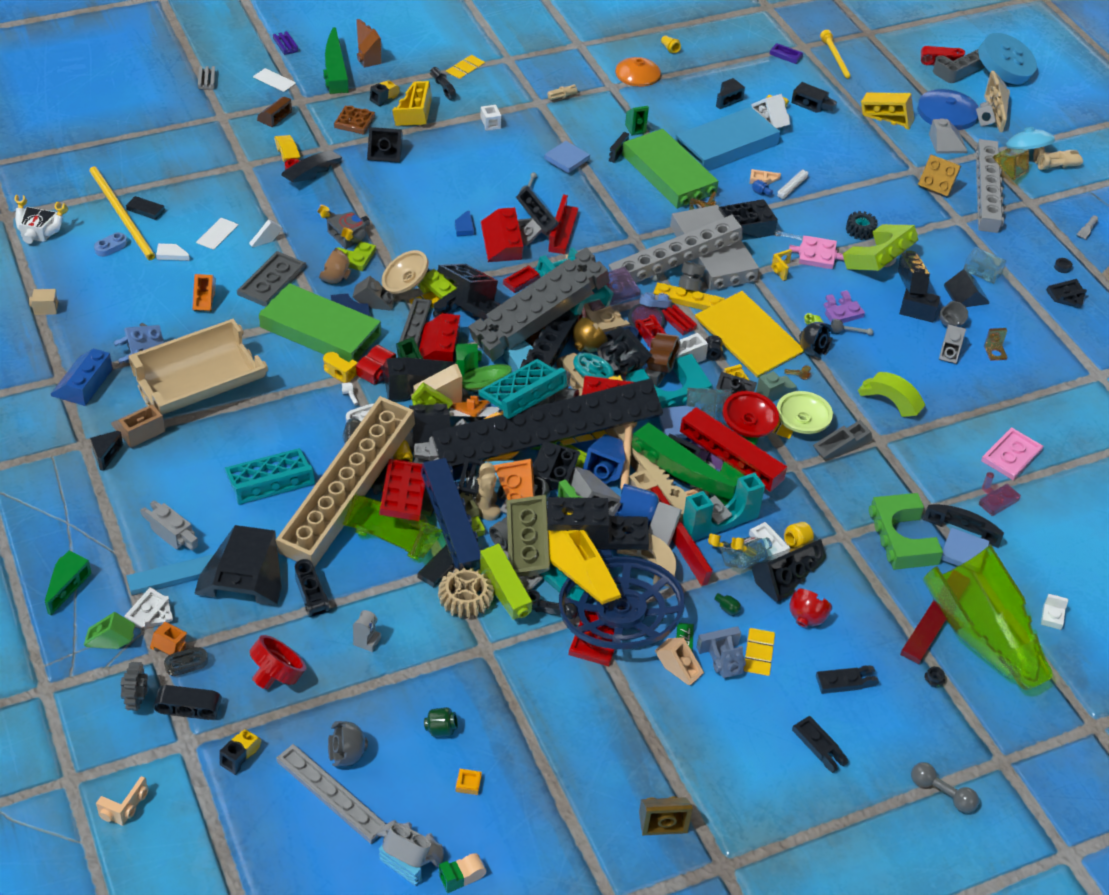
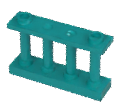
M573 247L570 249L567 259L551 262L546 255L540 256L536 271L542 277L566 260H575V254L578 252ZM607 285L599 290L595 287L592 289L594 294L575 305L570 311L575 315H581L584 304L600 300L605 307H608L614 293Z

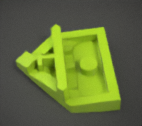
M424 382L411 396L412 405H434L440 403L447 404L449 409L453 404L450 398Z

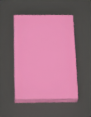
M1011 427L986 452L981 461L1014 480L1042 451L1044 446Z

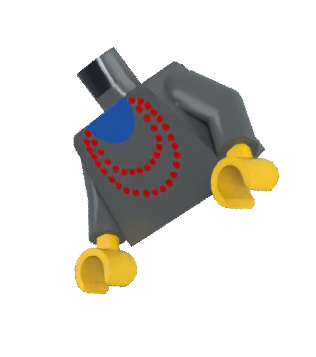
M320 205L317 212L320 213L322 218L327 219V232L342 247L348 249L354 244L361 243L366 236V226L370 225V220L367 216L359 218L353 212L334 214L329 211L330 209L327 206Z

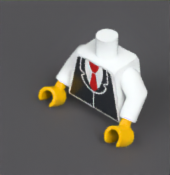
M15 195L14 199L18 204L15 221L24 242L31 244L33 240L44 242L51 235L59 232L63 221L62 215L68 211L65 203H63L62 208L59 201L55 203V209L58 212L27 206L23 209V206L27 204L26 197L23 195V200L19 201V196Z

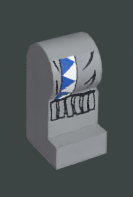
M363 610L360 613L359 619L353 624V645L373 652L381 639V633L377 632L375 628L378 619L374 613Z

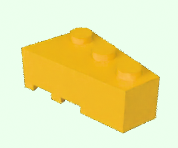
M415 81L405 92L406 96L399 100V105L392 109L395 126L427 124L432 100L430 82Z
M867 92L861 101L863 116L879 121L885 120L891 122L892 125L898 124L908 130L914 122L911 93Z

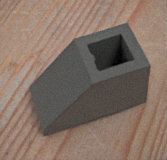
M371 276L355 286L352 296L359 303L368 304L371 309L390 311L395 301L393 294L389 291L387 292Z

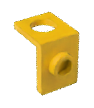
M791 249L773 255L771 268L783 281L787 279L789 267L786 264L790 263ZM787 255L786 259L783 261L781 257Z

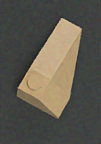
M991 71L984 97L986 102L995 103L992 107L996 119L995 123L999 132H1003L1007 120L1010 91L997 73Z

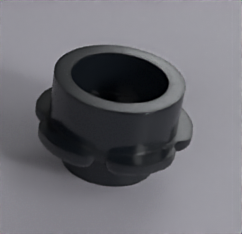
M933 666L924 674L925 680L932 686L945 683V673L940 667Z

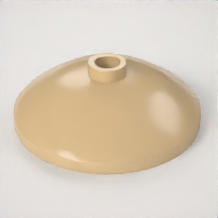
M418 250L408 251L399 255L385 269L382 275V286L387 292L389 291L392 294H400L413 289L423 280L429 266L427 256Z

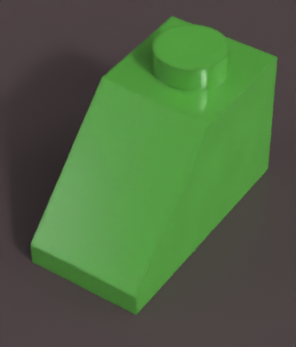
M113 612L88 628L84 646L119 649L132 641L135 623Z

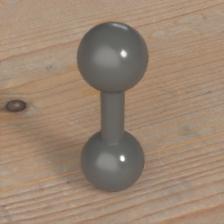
M920 762L912 768L911 778L917 786L926 788L933 785L953 797L954 806L960 812L970 813L978 807L979 797L973 789L968 787L955 789L937 778L936 770L931 764Z

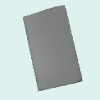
M659 502L648 533L660 538L669 546L682 510Z

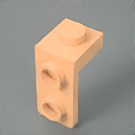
M142 776L139 778L122 804L101 796L96 802L99 816L107 822L113 821L123 826L127 819L134 815L138 803L144 800L148 794L146 778Z

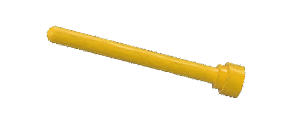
M822 31L820 34L821 40L827 43L846 79H849L851 75L832 41L833 35L831 31Z

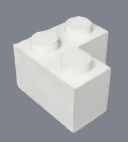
M782 94L751 104L752 108L775 128L778 129L790 125L789 115L787 114Z

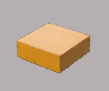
M459 769L456 792L478 795L482 772Z

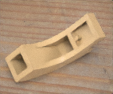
M648 533L649 550H617L618 554L637 556L656 563L675 577L676 559L672 550L664 541ZM655 574L653 584H655L658 580L661 579Z

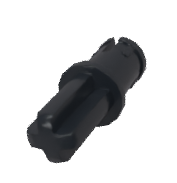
M433 67L430 70V75L435 78L437 84L443 87L450 83L447 80V76L437 67Z

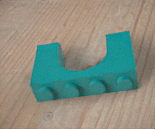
M692 354L675 359L673 371L683 386L681 389L664 391L655 386L662 408L686 406L695 401L705 400L710 396L712 384ZM643 368L627 373L625 381L638 382L650 378Z
M755 472L738 478L735 494L731 501L725 505L732 515L720 524H716L711 518L714 504L704 491L686 497L682 524L693 541L709 536L710 533L715 534L758 518L765 485Z

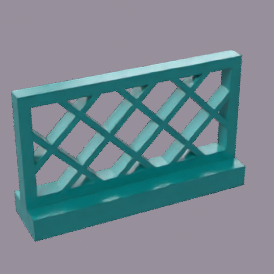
M536 359L478 391L479 396L502 409L503 415L509 419L567 387L566 370L563 368L556 370ZM531 375H540V377H530V376H531ZM516 383H526L525 385H515ZM502 391H511L510 393H501Z
M300 448L225 467V473L234 490L238 505L315 484L313 468L306 461ZM298 456L297 460L289 459L291 457ZM272 462H279L278 465H273V464H271V463H272ZM284 464L292 465L290 468L283 467ZM253 467H260L259 470L252 469ZM265 469L273 470L271 473L264 472ZM237 471L241 472L240 475L231 474ZM246 474L254 475L252 478L245 477Z

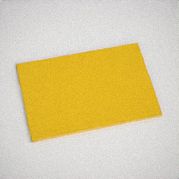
M743 291L695 314V318L711 334L719 336L723 341V345L757 378L804 353L801 345Z

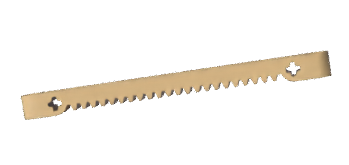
M572 353L558 358L556 361L557 368L566 370L569 386L572 389H578L579 396L582 395L584 377L576 371L573 365L574 357L577 354ZM623 425L604 430L608 435L623 440L624 447L625 428ZM631 447L630 465L636 472L647 470L669 504L682 510L679 518L682 522L685 501L688 495L681 487L673 486L674 481L669 480V474H665V470L650 462L649 459Z

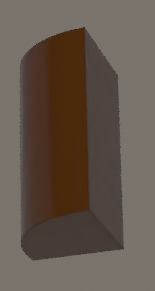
M287 97L279 98L258 115L257 121L274 127L292 113L291 99Z

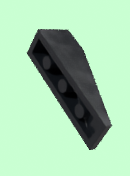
M528 185L516 196L517 200L546 235L559 224L544 201Z

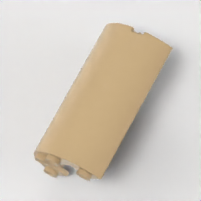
M234 319L128 356L133 376H136L139 384L137 386L147 406L153 404L162 415L264 378L266 372H268V366L258 355L254 356V362L250 350H246L242 344L243 329L240 324L237 325Z

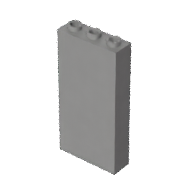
M718 205L672 213L670 227L676 237L724 217L719 211ZM741 240L691 260L692 263L705 266L702 279L709 290L757 281L759 267Z

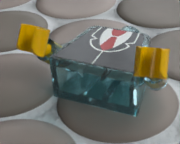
M710 533L708 539L710 545L719 547L725 566L746 569L768 557L766 550L772 548V542L768 537L763 539L756 537L732 538V542L728 543L726 541L720 542V535Z

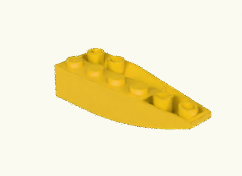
M584 530L548 531L550 562L601 604L621 598V594L610 572Z

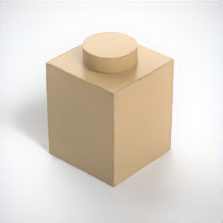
M34 289L32 297H29V305L33 307L34 315L57 314L59 302L56 289Z

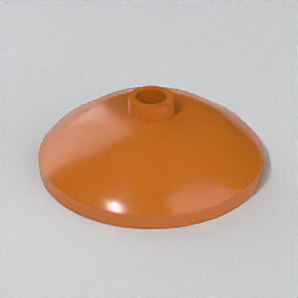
M642 57L626 58L617 64L615 70L616 76L620 81L636 87L650 86L656 83L661 75L660 68L653 61Z

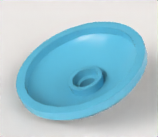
M1028 127L1010 138L1006 143V147L1011 150L1040 148L1055 142V137L1044 130Z

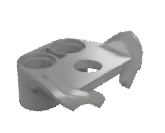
M396 820L390 821L376 834L378 837H384L382 847L386 853L408 865L421 867L432 862L436 867H439V864L443 862L442 844H438L434 840L432 833L427 834L425 837L411 830L412 825L410 822L398 823Z

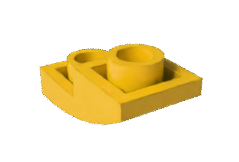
M291 135L274 137L277 150L281 152L283 162H286L288 159H300L297 146Z

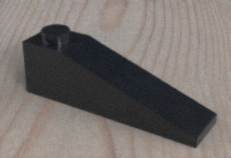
M817 539L762 558L750 565L755 583L777 602L791 596L795 592V588L806 580L805 577L810 572H814L826 559L822 540Z

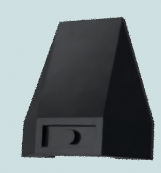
M235 525L200 573L194 592L195 595L216 597L217 590L252 594L255 595L256 603L277 606L282 585L275 530Z

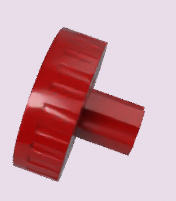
M261 635L249 651L251 658L260 667L252 677V680L262 689L268 690L275 679L288 685H294L306 670V665L301 657L289 646L274 637Z

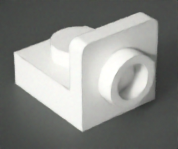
M1048 594L1043 605L1041 625L1061 630L1068 599Z

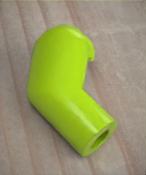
M807 313L804 316L807 325L813 322H823L820 316L813 315L812 313Z

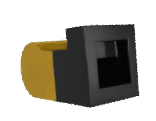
M389 80L373 85L370 88V101L378 106L384 105L385 100L398 96L400 87Z
M246 729L241 731L220 750V766L236 775L241 770V765L257 752L261 745V738Z

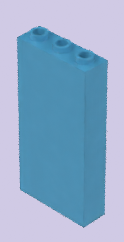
M752 107L676 134L675 140L706 170L710 171L777 145L780 131Z

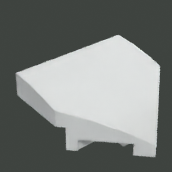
M150 587L124 617L135 623V627L141 630L162 625L164 622L168 623L173 620L169 606V597L160 594Z

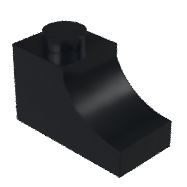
M734 78L722 82L720 93L717 95L716 107L722 109L743 100L745 87Z

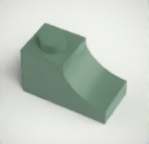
M772 371L759 377L756 393L766 396L773 402L788 393L795 392L797 386L786 375L779 377Z

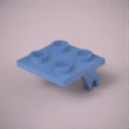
M160 325L125 328L126 336L114 341L115 346L129 343L131 351L129 355L164 343ZM129 355L118 359L119 364L123 362L128 363Z

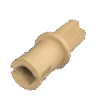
M575 84L567 87L561 86L559 89L549 91L547 93L548 99H564L566 96L577 94L578 90Z

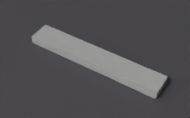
M294 744L276 757L277 763L366 841L372 844L379 838L376 834L386 824Z

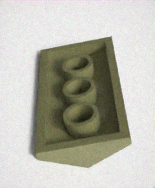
M540 495L506 500L508 557L517 576L533 577L549 571L547 496Z

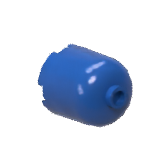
M623 484L620 499L621 505L615 516L647 517L648 527H650L657 505L660 502L659 497L652 491Z

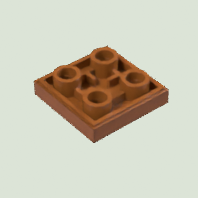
M345 106L336 119L334 128L365 134L375 118V112L368 109Z

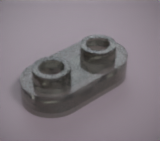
M194 647L170 654L164 660L165 671L171 676H178L202 669L208 663V655L206 650L201 647Z

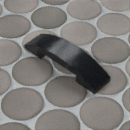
M930 504L926 509L923 519L940 527L946 522L978 534L982 539L990 541L988 545L999 548L1004 535L1000 528L986 518L955 506Z

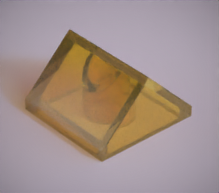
M1007 148L992 157L1013 181L1029 172L1028 149Z

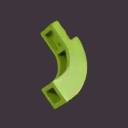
M878 372L873 378L866 379L858 389L860 396L879 394L888 397L896 404L902 417L916 416L925 406L916 388L904 378L892 373Z

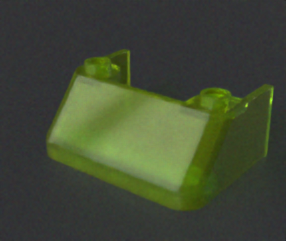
M355 494L343 525L356 528L355 532L366 537L368 533L401 547L408 552V557L418 560L419 557L424 558L442 533L441 528L421 519L414 521L379 515L380 501Z

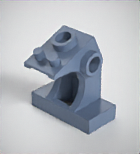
M738 626L698 636L696 648L699 654L710 653L716 673L719 672L723 678L743 674V667L746 664L743 656V647H733L739 645L741 631Z

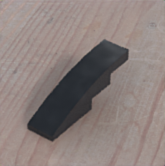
M332 150L320 152L295 163L283 171L281 176L293 183L316 179L318 172L328 171L330 165L341 163L342 157Z

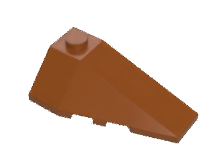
M357 19L358 61L361 62L364 68L381 64V37L375 29H371L369 25L366 26L365 22Z

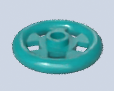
M580 353L574 357L573 365L576 371L584 378L585 376L608 379L614 376L612 366L597 355Z

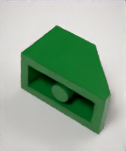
M648 106L635 107L626 112L625 126L631 136L646 134Z

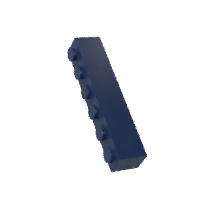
M446 458L423 462L421 476L455 568L459 571L463 567L466 570L471 568L473 570L480 569V551L483 549L478 546L477 533L472 530L471 517L469 514H466L464 499L460 498L459 485L453 479L452 466L448 465Z

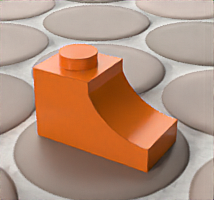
M194 275L192 310L212 311L216 288V278L213 275Z

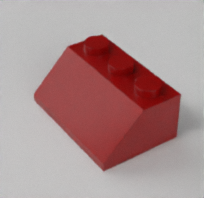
M515 207L497 209L481 220L488 262L522 260L523 243Z
M442 313L424 325L419 348L423 359L454 362L455 344H458L460 333V315Z

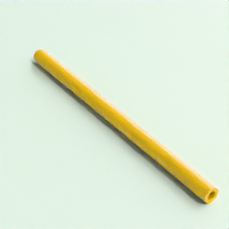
M91 167L89 170L145 257L148 260H153L155 254L97 167Z

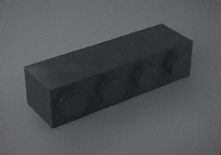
M915 251L901 253L898 273L909 293L927 294L930 273L918 253Z

